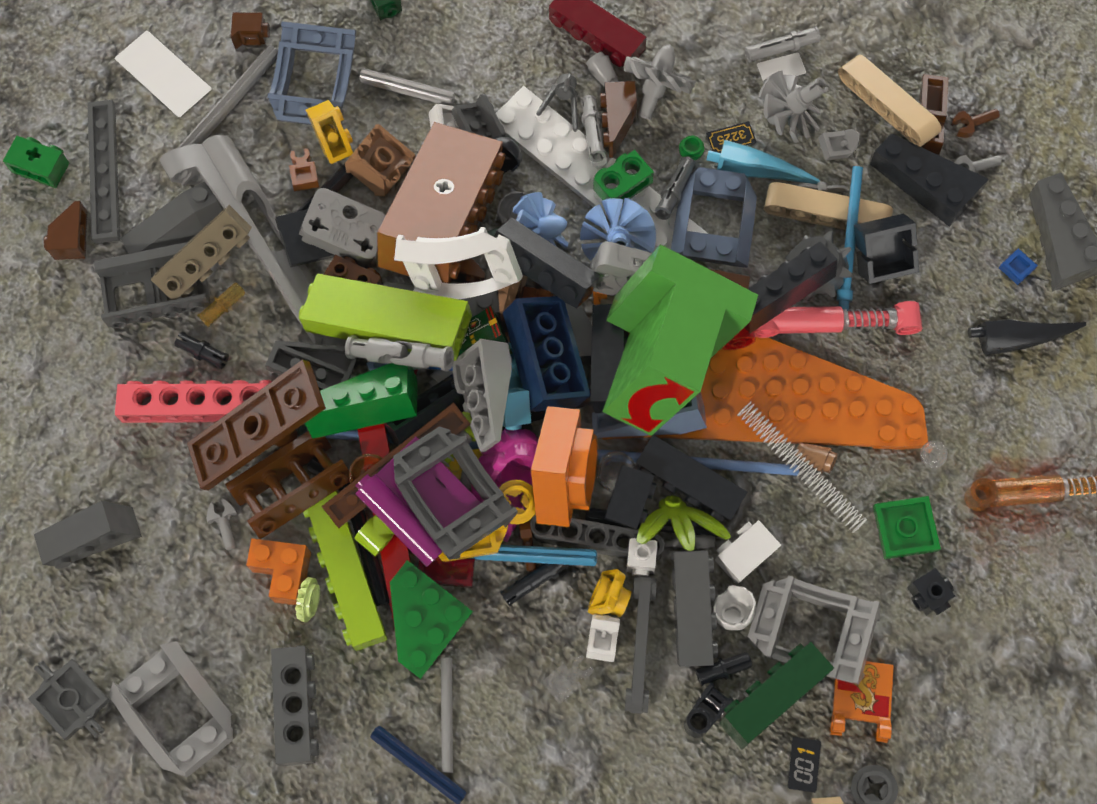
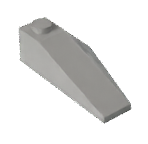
M479 339L458 356L452 365L455 388L457 393L462 394L465 402L462 406L464 411L471 415V429L481 452H486L500 442L512 371V358L508 343Z

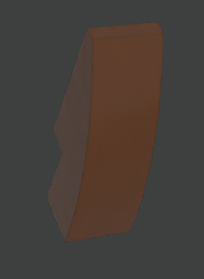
M923 74L919 103L938 119L942 131L921 147L939 155L944 143L949 77Z

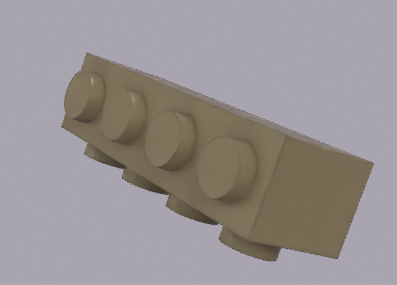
M228 205L154 274L151 281L171 300H176L180 296L182 298L187 297L195 289L192 285L198 279L203 282L212 274L213 271L210 269L216 263L222 265L231 256L229 251L235 245L240 248L249 240L250 237L247 234L252 227Z

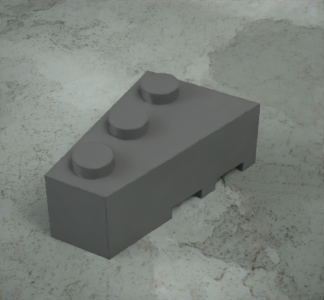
M275 341L265 367L266 370L272 373L282 375L302 359L309 361L319 390H323L350 379L359 358L348 359L345 355V347Z
M102 500L34 534L42 565L55 566L56 569L68 567L74 561L142 537L133 507Z

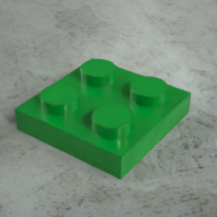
M929 496L873 505L884 560L938 552L941 549Z

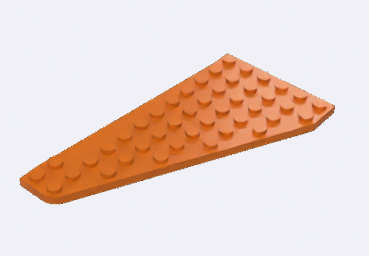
M593 291L594 305H600L601 298L607 299L606 294ZM755 337L756 340L753 344L741 349L723 350L721 348L710 359L701 388L707 428L684 434L654 435L658 438L764 442L771 433L769 431L776 426V429L769 437L779 430L780 433L766 441L767 443L774 437L776 439L784 434L778 443L788 438L785 443L800 444L802 442L815 445L864 446L874 449L899 450L927 448L929 445L924 408L913 395L771 338ZM752 401V403L747 408L754 404L753 408L748 413L746 411L741 416H737V414L747 404H749ZM756 408H758V410L750 419H752L755 415L762 411L760 416L755 421L754 419H752L749 423L745 424L747 419L752 414H750L747 418L742 420V417L746 413L748 415ZM765 415V418L761 421L759 425H761L767 419H769V421L761 430H763L770 423L773 424L767 431L769 433L762 439H760L761 435L767 430V428L758 435H756V433L760 430L762 426H760L755 431H753V429L760 422L759 419ZM757 420H759L755 425L749 428V425L753 421L755 423ZM652 436L602 437V440L651 438Z

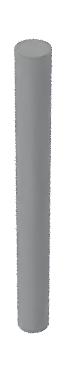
M450 657L441 658L442 773H453L452 658Z

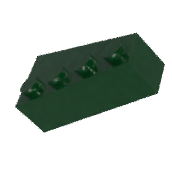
M812 642L805 647L801 643L788 654L791 659L787 663L782 665L779 661L767 672L770 677L761 684L757 680L745 691L749 696L742 702L735 699L724 709L727 715L724 716L719 724L741 750L834 669Z

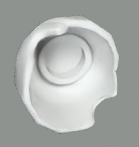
M736 585L728 586L725 592L717 595L713 606V613H716L717 623L726 630H742L753 621L756 611V601L753 593L744 586Z

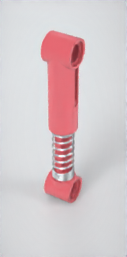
M904 301L895 304L893 308H885L883 311L880 308L876 311L873 308L869 311L867 309L862 311L860 309L855 311L849 309L847 311L842 309L841 306L789 307L756 329L754 335L758 338H768L777 334L841 333L842 330H848L849 327H853L854 330L856 327H860L861 330L863 327H867V329H870V327L875 329L881 327L883 329L885 327L886 329L895 330L899 335H912L922 331L923 328L919 303Z

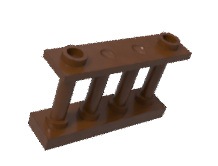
M307 431L225 484L239 506L247 503L254 516L248 519L247 522L259 539L272 533L354 479L342 459L335 464L326 453L332 447L325 436L312 439L309 431ZM313 457H316L325 470L311 479L303 466L309 463ZM294 473L301 486L287 494L279 481ZM271 488L278 501L263 509L256 496Z

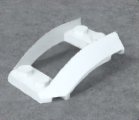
M480 227L478 232L452 238L418 237L416 241L405 240L404 235H398L396 239L394 260L403 261L415 287L413 290L415 292L453 299H465L502 289L519 282L523 277L510 240L501 235L495 238L489 235L484 227ZM484 254L493 276L491 279L473 283H442L435 264L457 262Z

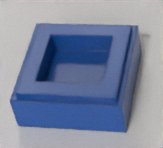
M1018 248L999 266V269L1014 283L1019 285L1038 265Z

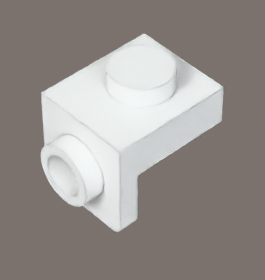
M636 538L629 540L626 572H632L634 577L654 575L657 554L656 540H649L645 544L638 543Z
M592 615L586 658L614 662L620 625L619 618L609 615Z

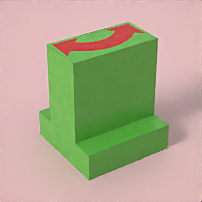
M660 244L615 295L606 321L630 332L603 412L652 436L700 393L710 359L751 321L758 294Z

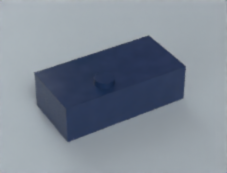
M557 296L516 298L503 311V316L522 387L529 391L530 412L546 411L547 406L576 408L589 398L591 394L565 302Z

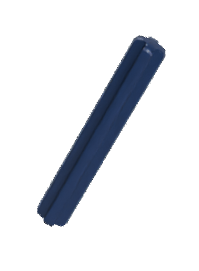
M377 726L371 733L370 737L372 740L454 803L460 804L467 794L464 789L384 728Z

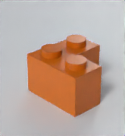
M251 538L246 566L254 573L272 575L269 597L274 603L296 605L298 590L301 588V583L307 578L311 551L306 545Z

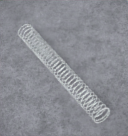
M752 401L749 404H747L737 414V416H741L746 411L748 413L754 406V404H752L749 408H747L752 403ZM758 408L754 409V410H753L751 413H749L748 415H747V413H746V414L742 417V420H744V419L747 418L750 414H752V415L747 419V421L745 422V424L749 423V422L752 420V419H750V418L754 415V413L758 410ZM762 411L757 414L758 416L754 419V421L760 416ZM765 415L759 419L760 422L753 429V431H755L760 426H762L760 430L756 433V435H758L767 428V430L761 435L760 439L764 437L763 435L768 431V429L773 424L770 423L763 430H761L769 421V419H767L761 425H759L761 421L765 418ZM757 420L755 423L753 421L749 425V428L755 425L759 420ZM780 430L774 433L771 437H767L764 440V443L768 441L770 438H772L774 435L776 437L780 433ZM784 434L780 435L776 439L774 437L767 445L770 446L777 439H779L771 448V450H773L782 443V445L776 450L775 454L782 450L785 446H787L783 450V452L778 456V458H780L789 450L791 452L795 447V445H793L787 451H785L791 444V442H788L786 445L783 446V444L787 441L788 438H785L779 444H777L782 439ZM799 449L795 450L791 454L789 452L783 458L782 461H785L793 453L795 454L790 458L786 465H788L795 458H797V460L791 465L789 469L793 468L796 464L803 460L798 465V467L793 471V473H795L798 469L805 465V467L798 473L797 477L801 475L804 471H806L808 468L810 469L801 478V480H803L805 477H807L810 473L813 472V474L806 480L804 484H806L812 478L818 475L814 479V481L808 486V488H810L813 484H815L818 480L821 479V481L812 490L813 492L820 486L819 484L822 482L825 476H822L819 479H817L821 474V472H818L814 475V473L817 471V468L809 472L813 467L812 464L806 468L810 460L801 465L806 459V457H803L798 461V459L802 456V453L798 454L795 458H793L797 454ZM826 482L822 486V488L815 494V496L829 486V488L819 498L821 499L827 493L833 490L831 494L823 501V503H825L828 499H830L833 495L837 493V495L827 505L828 507L835 501L834 499L838 496L840 491H837L834 494H832L835 491L836 487L830 489L832 483L824 487L827 484ZM840 495L839 497H841V498H840L839 501L831 508L830 511H832L836 506H838L841 502H843V501L845 500V502H844V503L841 505V507L834 513V515H835L836 513H838V512H839L842 508H844L846 505H848L847 508L840 514V516H839L838 518H840V517H841L843 514H845L848 510H850L851 508H853V509L849 512V514H848L841 522H843V521L846 520L849 516H851L853 513H855V515H854V516L850 519V521L845 525V526H847V525H848L850 522H852L855 518H857L858 516H860V517L858 518V520L849 528V530H850V529L853 528L857 523H859L861 520H863V521L852 531V533H854L856 530H858V529L867 521V519H866V517H864V518H862L861 520H859V519L861 518L862 514H859V515L856 516V514L858 513V510H855L854 512H852V511L854 510L855 506H852V507H850V508L848 509V507L851 505V502L845 504L846 501H847V498L843 499V500L840 502V500L843 498V495Z

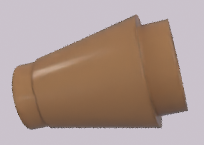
M800 442L797 448L799 451L795 457L802 453L799 459L806 457L804 462L810 460L809 466L813 464L812 468H817V471L822 474L824 472L830 474L836 463L838 453L833 452L832 448Z

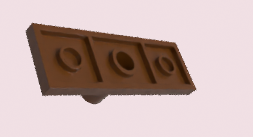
M302 359L187 442L200 489L209 491L271 446L284 447L297 438V428L326 409L309 361Z

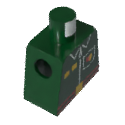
M492 306L471 318L458 356L479 339L508 343L510 355L513 354L503 325Z

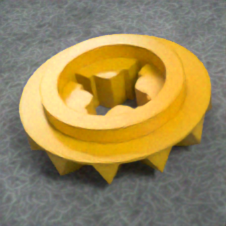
M510 480L499 487L510 505L511 501L508 500L509 498L506 495L516 497L523 492L520 502L526 509L515 507L518 513L510 524L525 523L535 515L533 487L522 480Z

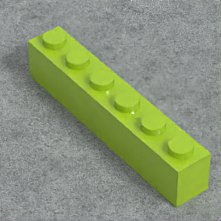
M338 490L305 510L303 514L305 518L310 517L313 526L308 528L313 543L318 542L321 552L317 553L321 568H327L329 577L325 578L330 594L335 593L338 603L333 604L338 619H344L347 628L342 630L347 646L352 645L356 651L384 642L388 638L378 608L374 602L349 523L347 522L338 528L321 507L338 494Z

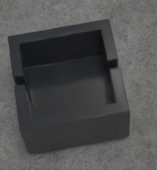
M904 213L854 225L856 248L860 250L856 252L858 274L869 284L920 272L918 250L913 247L917 246L916 223Z

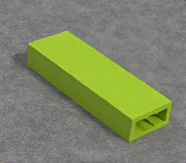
M318 273L314 282L309 285L305 305H302L299 310V320L305 331L309 333L345 340L351 335H356L359 339L369 340L374 337L386 339L390 342L404 341L430 344L434 348L449 346L454 351V361L458 358L472 317L468 301Z

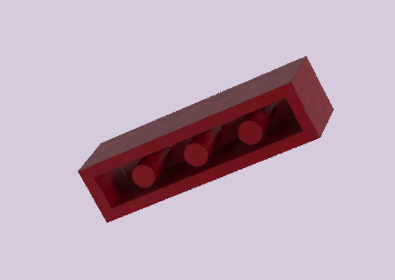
M553 0L549 5V19L556 27L564 28L570 32L573 38L588 44L594 52H603L604 55H608L611 62L618 67H624L627 56L639 58L646 50L647 37L591 0Z

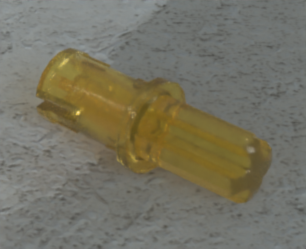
M238 283L232 284L218 298L214 297V301L197 316L209 328L214 321L223 313H228V309L245 295L244 289Z

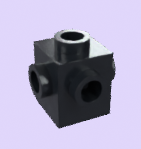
M936 568L913 581L907 587L913 596L911 599L914 606L920 612L923 611L926 616L933 611L936 615L941 614L951 607L949 601L955 597L951 582L946 577H942Z

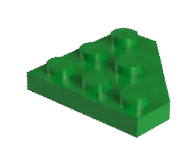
M407 560L390 581L397 655L399 663L422 679L473 614V611Z

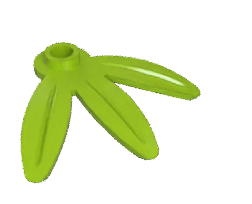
M667 496L660 500V509L652 512L645 522L641 524L636 541L640 544L647 543L663 528L668 519H671L675 534L683 548L687 551H693L695 547V532L690 519L722 539H729L731 535L711 515L701 510L687 507L686 503L677 496Z

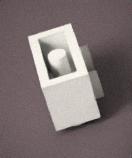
M759 520L754 525L750 522L746 523L737 532L740 536L733 543L728 539L716 550L719 555L716 557L715 562L736 585L781 546Z

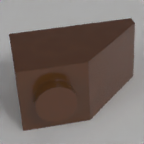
M74 201L48 225L47 236H44V248L54 260L85 259L88 212L80 201Z

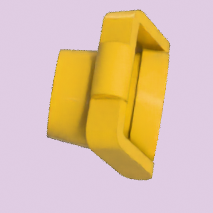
M613 569L601 573L589 601L588 613L592 615L611 614L622 617L631 597V591L623 587L626 578L623 572Z

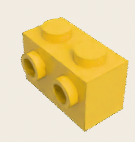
M327 100L306 109L323 153L329 163L333 164L351 156L353 151L350 144L353 143L348 129H343L341 121L344 118L339 107H333L331 102Z

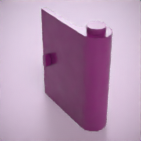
M415 437L403 449L407 448L419 439ZM394 458L373 477L367 474L356 484L359 490L355 494L426 567L442 553V550L419 522L395 483ZM442 462L411 481L443 528L481 504Z

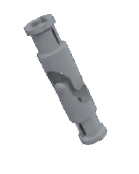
M356 335L348 337L345 343V355L348 359L352 360L358 357L366 358L369 362L394 363L424 369L430 366L441 368L443 371H449L454 361V351L449 346L434 348L430 344L390 342L386 339L374 337L369 340L359 339Z

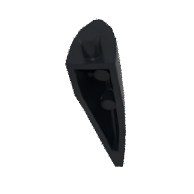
M1012 319L986 321L977 327L968 328V337H979L984 355L999 354L1050 342L1085 327L1086 322L1048 324Z

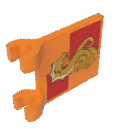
M866 661L863 671L865 676L859 685L835 679L830 735L842 736V733L845 732V719L877 723V742L887 743L888 739H891L894 665Z

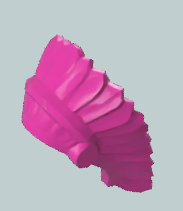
M505 428L501 433L500 442L486 452H481L482 456L478 460L498 487L510 480H522L533 487L531 468L539 437L527 429L507 430ZM471 484L472 490L470 492L481 503L484 502V500L480 497V495L477 493V491ZM523 492L516 497L506 495L509 498L508 500L511 501L512 507L526 509L520 502ZM508 524V529L503 539L504 542H508L512 531L515 530L518 524Z

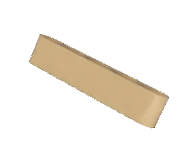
M857 55L838 69L841 81L911 143L921 147L941 133L942 129L938 119L863 55Z
M773 182L768 186L764 211L774 216L846 230L849 196ZM860 199L858 224L893 215V208L887 204Z

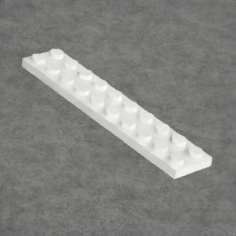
M523 86L496 112L500 123L504 127L505 136L515 141L520 149L589 205L595 207L600 204L605 217L608 219L602 199L593 190V178L602 168L612 166L616 159L609 158V154L605 151V158L603 157L602 161H591L589 159L586 135L580 130L574 132L573 125L548 105L542 114L537 116L536 112L543 101ZM630 170L626 171L629 174H633ZM607 184L606 187L612 189L616 188L617 185ZM648 186L632 197L631 200L646 209L653 219L656 229L654 251L660 244L671 249L677 208L674 207L669 219L662 220L655 215V208L661 200V195ZM689 218L687 231L708 234Z

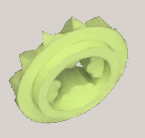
M307 577L301 583V588L298 590L295 610L297 619L302 622H308L315 615L319 605L320 586L316 578Z

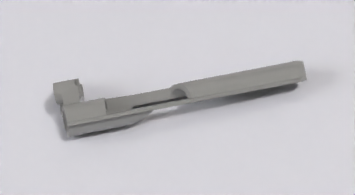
M214 135L207 138L202 144L186 145L170 150L162 155L160 163L170 181L181 183L183 186L187 184L195 185L205 181L224 209L230 205L252 227L247 234L250 237L247 241L273 278L290 309L303 327L299 320V310L302 305H305L308 297V288L314 282V278L305 264L290 268L285 249L271 251L243 206V193L246 190H250L282 243L275 220L276 215L232 139L225 135ZM306 332L313 344L345 347V339Z

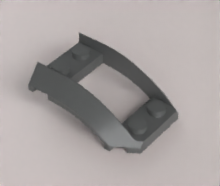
M439 426L393 456L395 483L419 522L449 560L460 559L461 553L503 525L506 528L516 516L518 510L509 504L503 492L481 465L468 444V439L465 436L460 437L452 434L451 430ZM453 454L466 477L484 502L443 528L411 481Z

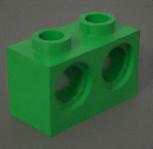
M633 150L629 154L624 153L619 156L609 168L605 167L599 170L593 178V190L602 201L618 198L623 199L624 202V198L631 199L653 183L654 171ZM633 169L636 170L637 173L629 174L626 171ZM615 184L617 187L611 189L606 187V185Z

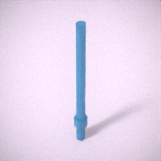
M853 166L844 246V248L851 247V251L846 257L849 271L852 273L856 243L854 225L858 224L863 167ZM852 277L844 278L843 285L837 290L836 301H839L838 306L847 311L849 310V302H852L853 291L851 290Z

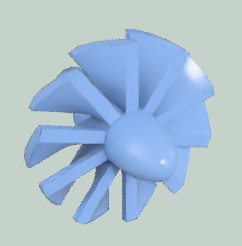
M541 192L530 193L520 197L521 200L513 208V212L518 215L516 220L553 245H555L553 241L555 240L567 248L568 242L561 234L567 227V221L565 218L554 213L556 204L549 199L543 198Z
M618 198L603 200L602 204L611 225H608L600 204L593 207L585 215L586 219L604 229L606 233L601 232L584 221L580 231V240L605 239V242H613L653 253L656 242L655 225L649 212L637 202L629 198H624V202L623 199ZM603 242L581 244L584 254L590 261L596 255L600 244Z

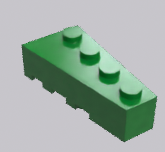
M389 363L320 390L326 409L307 421L305 425L312 439L417 416V377L413 367Z

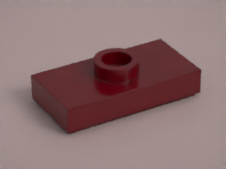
M437 557L427 567L419 560L418 569L437 584L473 588L475 559L466 558L444 562Z

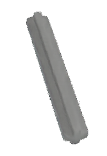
M362 69L359 75L361 83L431 102L452 106L455 100V93L452 91L370 69Z

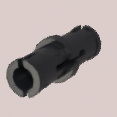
M185 332L178 334V337L182 338L183 341L177 338L175 340V347L193 354L194 358L199 361L205 360L219 369L224 368L226 365L222 363V360L228 362L229 354L210 346V343L205 340L199 341Z

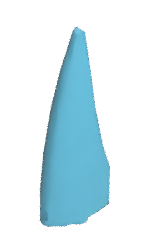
M724 140L721 153L709 150L706 159L707 161L718 163L717 170L744 173L747 177L780 179L810 184L820 182L816 177L780 158L728 140Z

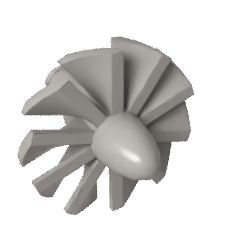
M670 44L663 46L657 52L653 61L647 62L635 56L626 57L623 67L624 71L635 74L639 79H645L642 87L644 96L637 115L642 118L652 120L658 99L664 96L667 87L679 93L683 91L691 94L696 81L691 79L692 77L676 73V70L673 69L675 52Z
M778 71L763 81L764 85L759 92V98L765 101L763 114L771 125L776 126V131L780 136L783 134L786 122H788L789 133L794 143L799 142L796 126L808 140L811 138V135L809 134L806 122L813 126L816 131H819L820 127L806 110H810L818 115L821 114V111L812 103L813 100L828 91V87H824L827 83L824 79L818 77L808 86L803 87L797 85L799 77L796 75H783V71Z

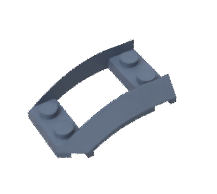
M282 21L281 41H279L276 68L267 98L273 107L277 120L312 125L306 109L327 100L287 95L294 65L295 51L301 50L340 55L336 82L330 102L333 107L338 106L341 110L350 79L356 30Z
M699 167L690 175L681 193L682 198L677 206L671 250L690 260L748 268L757 200L749 179L744 173ZM692 194L743 201L739 238L687 231Z

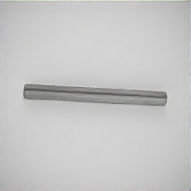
M268 45L179 147L190 144H202L277 59L278 50L274 46Z

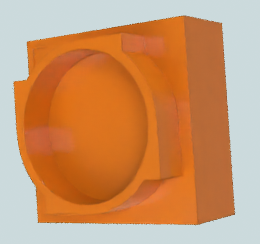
M547 406L531 468L537 524L570 527L574 509L589 510L596 478L598 444L597 436L594 434L593 429L581 428L580 409Z

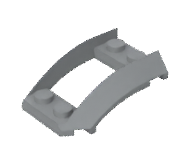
M789 575L788 578L779 581L773 580L764 583L748 634L749 639L766 657L782 663H787L791 659L788 654L792 650L777 645L791 596L846 613L834 662H830L834 669L827 677L859 685L865 676L863 671L876 623L880 621V602L863 600L856 596L825 589L795 579Z
M173 642L161 644L160 647L163 650L118 685L113 681L109 697L163 770L188 777L233 741V728L231 727V716L233 714L188 658L180 644ZM180 674L213 718L171 752H168L136 708Z

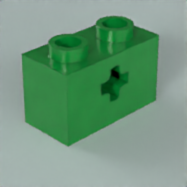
M17 135L3 159L4 164L12 173L53 188H57L69 165V161L63 154L64 151L55 145H49L48 147L32 137L23 138Z

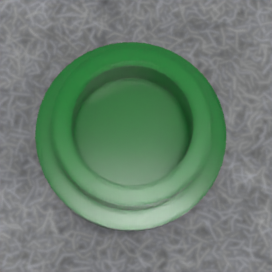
M687 136L679 144V153L682 157H690L693 160H697L704 153V144L697 136Z

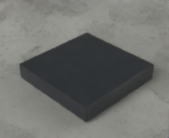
M308 209L276 216L275 219L290 268L335 256L319 247L302 241L303 236L299 235V231ZM313 225L311 230L317 231L318 227Z

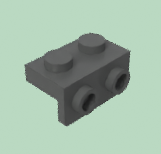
M481 94L475 103L453 107L451 113L459 129L488 138L496 136L505 137L504 127L500 123L494 107L486 94Z

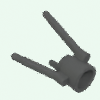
M562 74L558 77L556 85L551 86L550 92L539 107L536 115L540 116L554 95L557 94L562 100L570 98L573 131L577 132L578 93L575 91L577 81L572 74Z

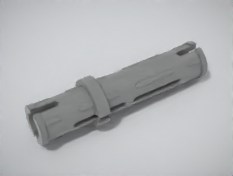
M814 26L800 32L791 31L789 35L745 47L746 59L750 63L785 51H798L802 46L820 42V32L818 27Z
M586 95L583 97V100L581 99L583 111L581 121L586 130L589 159L593 162H600L603 160V157L605 158L600 128L601 114L597 110L596 97Z

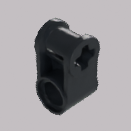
M713 682L707 686L698 698L697 703L684 721L686 733L693 738L703 737L716 720L721 718L725 712L724 709L734 701L733 698H727L714 688L715 684ZM694 716L701 717L705 722V728L701 730L695 729L691 725V718Z

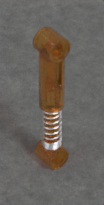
M1097 474L1095 477L1092 475L1088 477L1082 475L1080 478L1074 476L1072 479L1070 477H1061V475L998 480L979 478L968 487L964 494V500L969 508L975 511H982L989 507L1062 502L1069 495H1072L1073 498L1076 495L1082 497L1083 494H1086L1088 497L1091 494L1097 496ZM977 489L984 491L987 496L986 500L980 499L976 495Z

